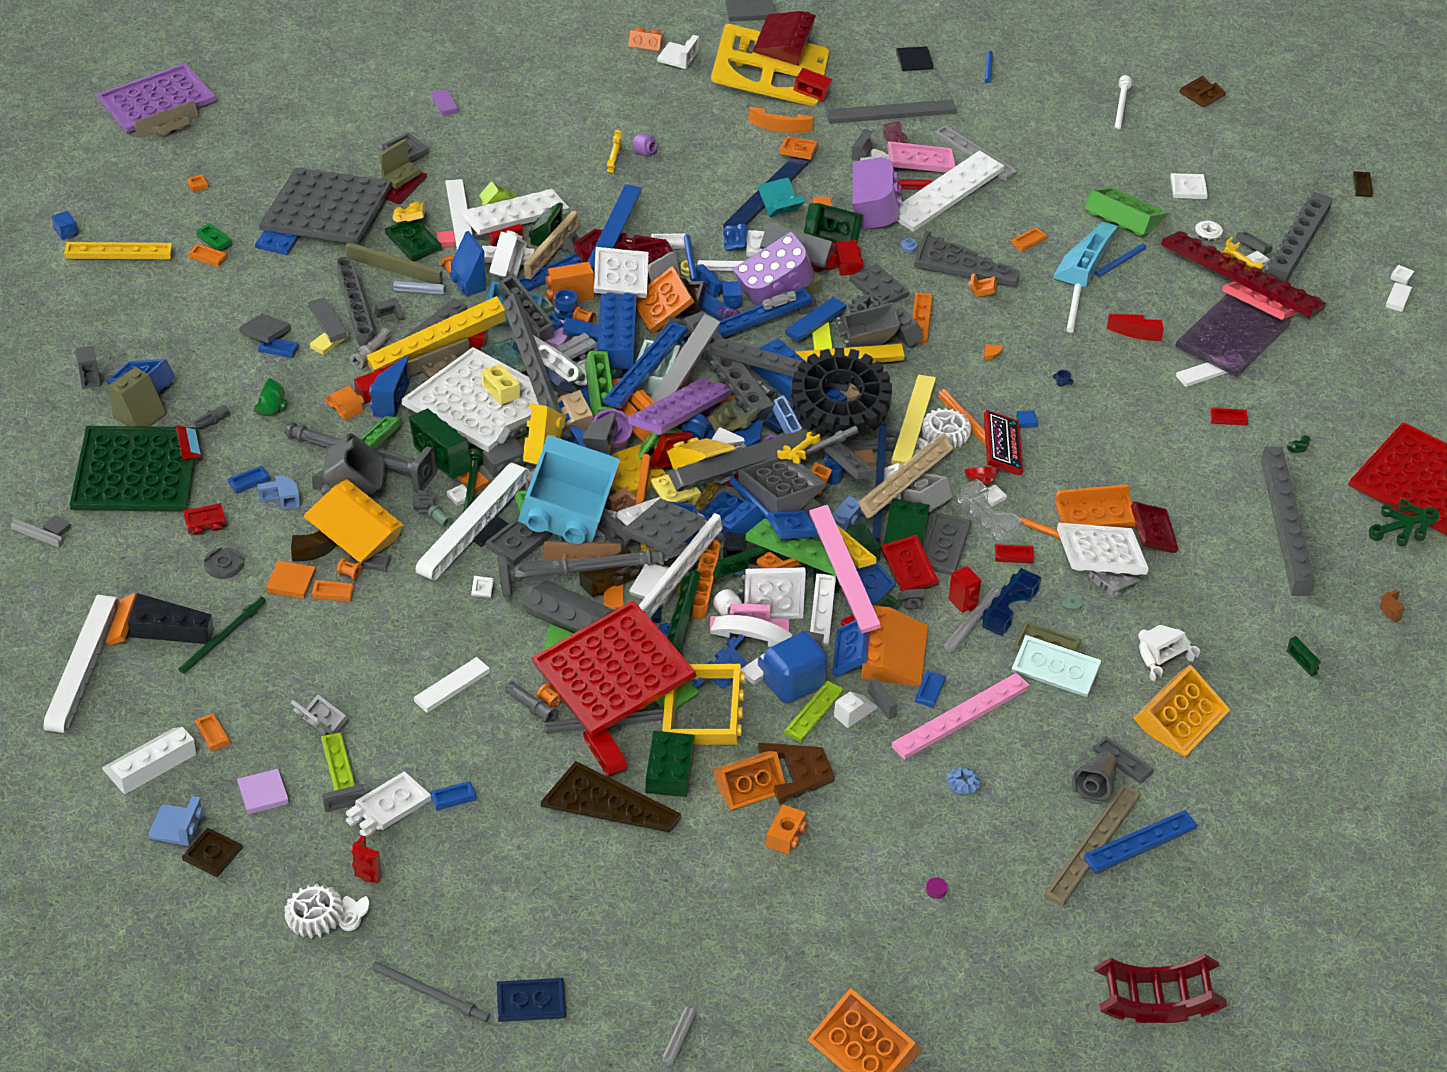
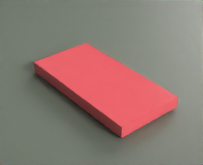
M1236 281L1223 286L1222 291L1281 320L1297 314V311Z

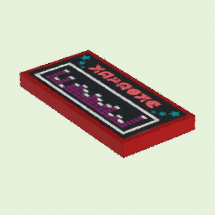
M986 409L984 412L987 465L1021 475L1023 473L1019 421Z

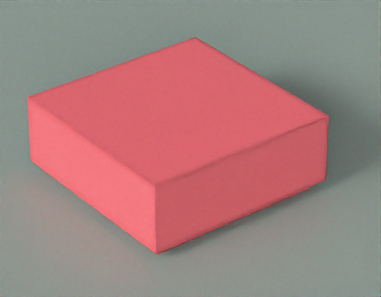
M454 231L436 232L437 240L441 243L442 247L456 246Z

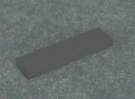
M325 297L308 302L309 309L330 343L347 338V332Z

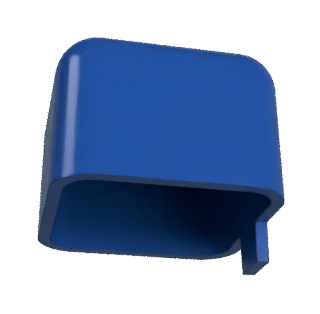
M803 631L770 647L764 654V660L758 657V666L763 671V681L782 702L791 703L821 688L825 684L827 654L807 631Z

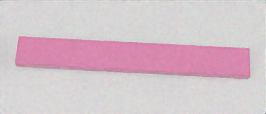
M828 505L809 510L811 519L861 633L881 628Z

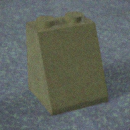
M134 367L108 385L113 418L126 426L150 427L166 416L165 409L149 375L139 368Z

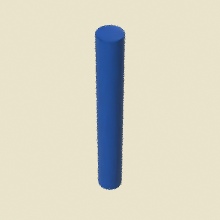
M987 51L985 83H991L992 51Z

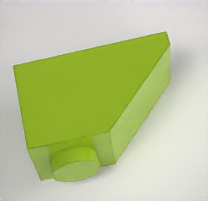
M491 181L479 197L483 201L482 205L484 206L516 198V195Z

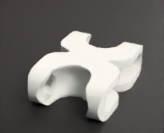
M541 345L538 348L541 357L543 351L547 350L550 352L546 359L542 357L544 365L554 370L567 381L574 382L582 387L587 386L585 368L572 361L562 352L549 346ZM581 372L585 374V380L583 381L578 380Z

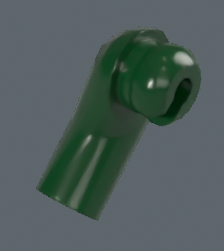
M1303 435L1301 440L1289 442L1287 449L1290 452H1305L1311 439L1309 436Z

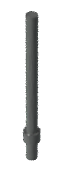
M857 426L845 431L840 430L834 436L811 445L803 451L806 452V456L836 442L841 443L845 441L847 437L859 433Z
M375 961L372 965V970L457 1008L466 1016H474L485 1022L490 1018L489 1013L476 1008V1005L469 1001L463 1002Z

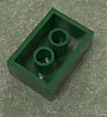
M653 730L646 773L645 793L687 797L694 751V734Z

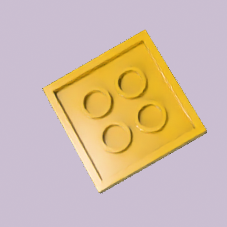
M642 444L611 454L612 457L620 459L610 488L613 493L626 488L629 492L637 494L642 462L638 454ZM650 467L647 490L654 488L651 484L652 479L666 475L662 468Z

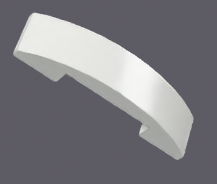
M742 615L718 616L715 618L710 634L730 638L731 633L765 640L768 641V647H772L792 637L790 632L773 623Z

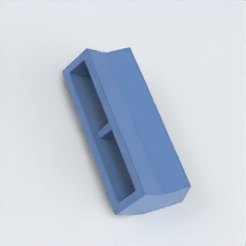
M783 395L775 399V405L772 410L785 434L802 430L785 396Z

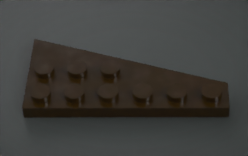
M577 761L571 765L541 800V807L669 833L681 819V813Z

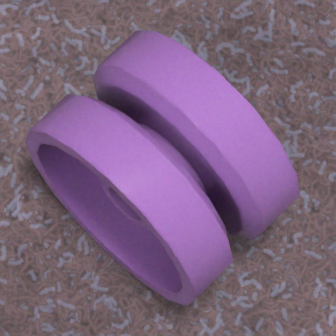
M605 409L595 415L593 422L610 413L616 414L618 428L610 448V453L613 454L627 449L633 428L632 425L628 424L629 417L625 413L616 409Z

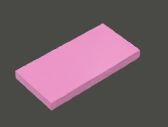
M888 142L887 144L889 160L892 162L893 167L945 173L956 167L952 148Z

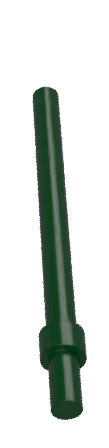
M260 596L252 604H248L243 608V612L181 665L178 670L185 674L248 617L254 616L257 613V609L266 602L265 598Z

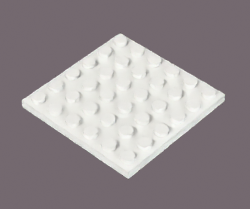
M474 347L402 398V405L416 413L428 408L443 421H446L449 426L456 429L460 435L466 437L470 443L487 452L499 444L497 438L506 425L531 416L529 403L538 404L528 376ZM498 364H502L505 369L509 370L510 374L521 385L519 398L502 405L481 385L482 370ZM554 391L555 396L558 399V393Z

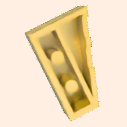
M529 403L531 418L527 420V426L530 428L529 437L525 438L523 461L537 466L547 436L550 435L560 439L567 416L547 406Z

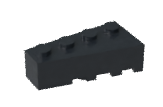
M139 593L136 595L128 620L131 638L207 644L211 640L214 630L212 614Z

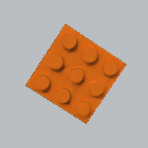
M672 266L647 285L646 298L636 297V308L647 328L653 334L665 325L669 317H676L695 301L677 270Z

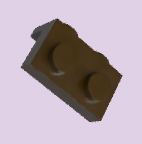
M681 277L695 302L679 315L699 313L707 284L704 281L689 282L685 277Z

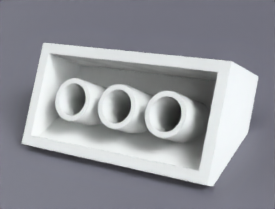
M183 727L173 728L103 766L102 769L125 795L195 756L194 739Z

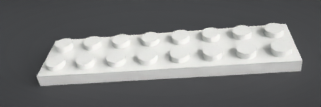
M979 150L902 202L900 215L896 221L914 232L1003 172L1004 165Z

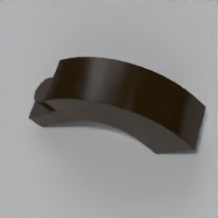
M320 530L309 535H292V561H311L321 558L330 553L337 544Z

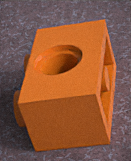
M782 804L766 834V847L788 855L792 848L796 849L800 840L799 835L800 833H805L808 822L805 821L806 812Z

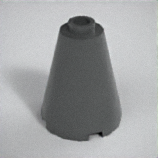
M1107 751L1101 752L1076 770L1071 783L1075 793L1078 792L1082 796V800L1092 804H1100L1109 798L1112 793L1117 767L1115 755Z

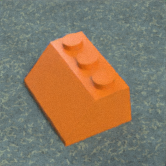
M766 751L712 769L717 788L730 810L776 796L774 785L785 784L778 754L775 751Z

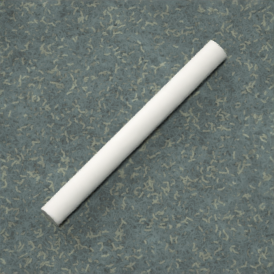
M1079 283L1075 284L1067 326V332L1071 333L1074 332L1082 287Z

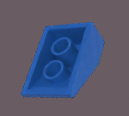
M469 231L465 232L451 262V272L449 273L452 282H456L459 291L464 292L467 297L486 291L484 249Z
M404 356L376 377L374 384L370 385L369 395L372 396L370 409H373V416L382 418L385 416L396 417L402 398H404L409 386L408 357Z
M167 359L128 361L106 382L110 385L134 367H137L149 375L159 395V392L163 388L168 387L171 384L170 382L176 377Z

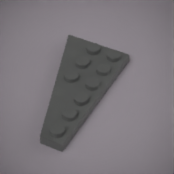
M925 230L914 267L971 278V275L975 273L978 280L995 277L999 284L1016 287L1019 270L1003 263L996 264L987 256L982 258L973 250L957 243L950 244L945 242L943 237L938 236L936 238L930 235L931 232Z

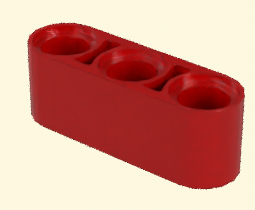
M607 729L593 737L587 730L583 731L585 743L589 744L587 746L594 757L598 758L597 762L603 772H606L605 775L607 777L627 770L625 757Z

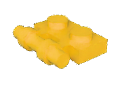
M424 202L410 203L406 209L397 207L394 210L393 220L395 222L407 220L408 222L423 218L426 210Z

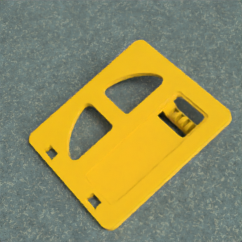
M732 24L724 26L711 75L712 82L808 106L818 104L819 100L793 91L794 87H775L771 84L774 72L798 76L802 68L824 75L829 50L826 47L807 43L799 65H794L755 52L752 54L747 53L750 40H754L756 44L761 31ZM736 36L741 37L738 51L732 49ZM728 61H735L736 66L747 64L762 68L760 81L754 82L740 75L731 67Z

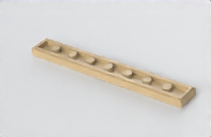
M945 433L940 434L857 502L867 518L876 514L954 449Z

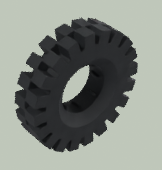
M835 348L833 356L829 349L821 350L820 357L813 353L807 357V362L802 361L798 365V371H795L792 380L791 406L795 410L797 419L799 421L804 420L806 428L811 431L817 426L816 434L825 437L829 430L831 431V436H834L840 430L845 431L857 426L860 436L863 437L870 434V428L874 431L878 429L881 421H885L888 416L892 397L890 376L887 371L883 372L884 366L879 361L872 364L873 357L866 353L859 359V351L850 349L848 356H845L844 348ZM845 381L856 386L861 394L854 400L840 402L829 398L823 388L831 382ZM856 434L847 437L846 440L856 439Z

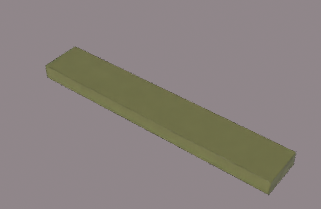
M348 242L345 245L346 257L354 261L432 284L443 283L441 269Z

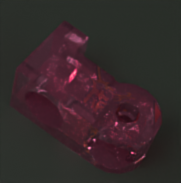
M900 121L884 124L883 136L888 142L907 143V135L902 133Z

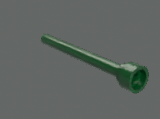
M480 449L469 451L472 459V471L469 472L463 513L473 502L478 465L483 462Z

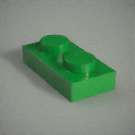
M210 223L196 230V236L215 250L221 251L232 245V239Z

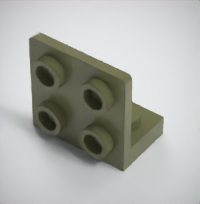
M403 139L380 153L382 179L391 181L393 188L397 189L421 174V169L409 162L407 140Z
M725 402L708 419L716 432L719 428H723L734 433L735 429L739 427L744 429L749 426L750 422L757 418L756 414L760 411V408L757 407L735 417L733 409Z

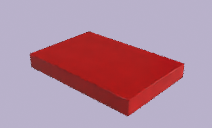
M917 535L881 546V552L901 592L925 589L939 584L938 577Z

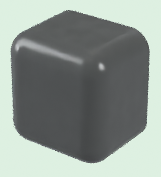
M349 433L327 449L322 475L323 480L333 488L335 485L348 479L361 491L370 496L382 487L385 462L377 451L356 435Z

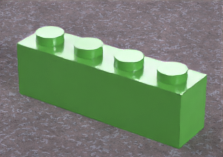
M589 351L584 364L593 419L602 410L616 409V407L604 403L605 396L613 389L608 353L603 351Z

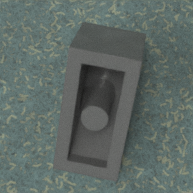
M610 413L589 424L587 431L583 434V443L586 444V448L609 453L618 428L616 414Z

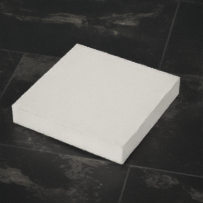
M1171 173L1170 179L1174 198L1207 199L1204 174Z
M654 563L651 566L645 564L629 590L630 595L644 600L668 569ZM676 587L660 606L665 608Z

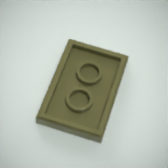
M1025 621L1012 647V651L1019 652L1026 635L1077 652L1081 644V639Z

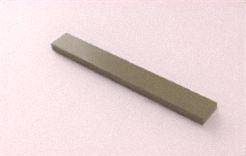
M1122 784L1045 892L1044 898L1062 907L1065 905L1091 868L1084 859L1085 853L1108 844L1140 798V792Z

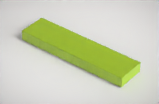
M827 680L784 730V735L802 743L835 704V701L842 696L844 689Z
M341 732L321 736L334 791L355 786Z

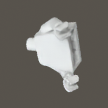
M1158 625L1149 631L1143 629L1139 633V650L1146 666L1151 669L1149 677L1153 681L1156 679L1155 674H1158L1160 678L1163 674L1162 668L1155 664L1160 665L1186 650L1188 651L1186 658L1189 661H1193L1195 656L1198 658L1200 654V649L1196 646H1191V642L1185 636V632L1179 629Z

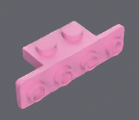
M731 603L730 615L762 619L789 632L788 619L770 618V605ZM718 616L710 617V631L715 621V618Z

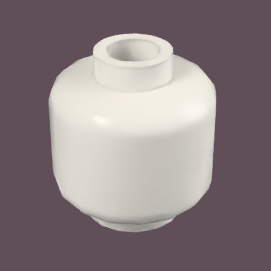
M728 589L720 591L715 596L713 602L715 609L721 616L730 615L731 603L742 604L741 599L732 590Z

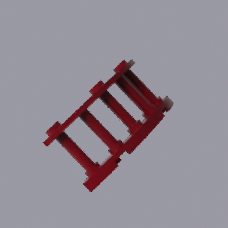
M1203 954L1195 959L1176 965L1139 967L1109 958L1094 967L1097 973L1107 977L1110 995L1109 999L1100 1003V1011L1124 1020L1125 1017L1133 1018L1136 1023H1177L1188 1021L1189 1016L1200 1014L1203 1017L1227 1006L1226 999L1215 993L1212 989L1209 971L1220 966L1219 962ZM1201 975L1204 994L1190 999L1186 979ZM1116 980L1128 982L1130 1000L1118 995ZM1178 981L1181 1001L1165 1003L1161 983ZM1137 983L1153 984L1156 1004L1140 1002Z

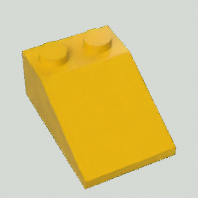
M696 437L688 440L687 444H684V441L673 444L674 448L667 452L672 467L675 470L679 467L735 450V447L707 438L699 440Z

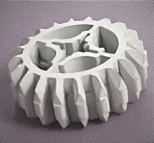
M945 407L944 410L938 408L937 411L931 410V413H927L923 420L921 431L923 439H926L928 443L932 442L940 434L945 433L955 450L956 446L961 448L969 440L971 424L965 414H960V410L955 412L953 408L947 410Z
M317 883L314 887L307 885L306 889L299 888V893H292V898L287 899L285 920L288 927L296 935L300 934L303 938L308 935L311 939L314 935H318L321 938L322 933L326 932L329 934V929H336V923H340L341 915L344 913L343 901L338 892H335L332 887L328 888L325 884L320 887Z

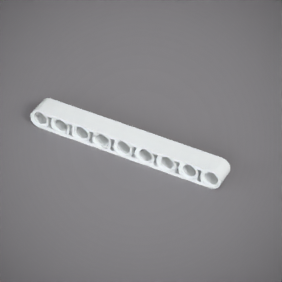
M509 463L423 555L416 565V573L433 581L438 579L474 540V537L516 494V491H519L526 483V476L530 473L529 469Z
M96 596L44 719L45 731L67 733L68 730L66 729L69 728L74 716L72 713L75 714L80 702L79 698L82 697L86 687L85 683L88 682L92 673L91 668H94L99 656L97 654L100 653L105 641L103 639H106L111 627L109 625L113 622L116 614L115 610H117L119 605L118 597Z

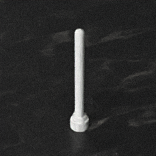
M1127 75L1119 79L1121 92L1115 122V129L1117 130L1121 129L1127 90L1132 85V79Z

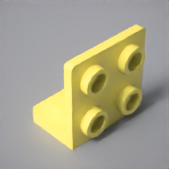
M668 474L651 480V484L660 498L678 503L685 501L688 504L696 505V509H700L701 493L697 487L677 492Z

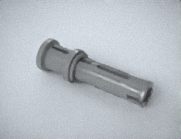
M383 328L367 345L361 346L356 354L350 356L351 364L361 369L367 361L366 355L375 352L391 337L390 331L387 328Z

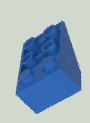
M725 491L719 493L714 500L699 511V514H702L706 521L714 513L720 515L723 528L721 532L724 538L727 532L746 534L764 519L756 504Z

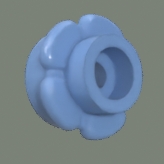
M906 238L901 242L903 251L911 253L916 250L918 243L912 238Z

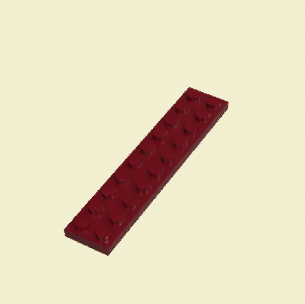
M1178 231L1162 239V246L1309 318L1322 311L1326 306V303L1321 301V298L1311 296L1303 289H1296L1290 283L1276 279L1274 275L1265 274L1257 267H1249L1245 261L1232 258L1228 253H1221L1216 247L1206 245L1197 238H1191L1185 232Z

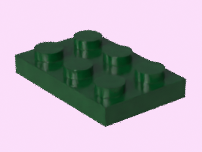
M417 219L408 222L405 220L385 228V234L411 261L442 249L441 243Z

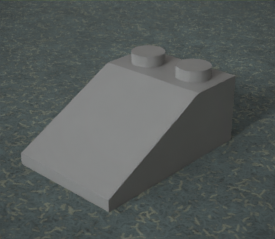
M929 473L921 475L901 492V499L905 501L929 504V513L934 508L944 505L947 500L953 497L948 478Z

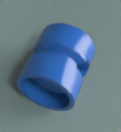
M563 289L556 292L554 305L555 316L558 319L564 321L565 317H573V313L577 308V294L574 291Z
M698 413L684 421L680 431L690 432L693 435L692 439L698 437L701 440L704 438L708 428V420L705 416Z

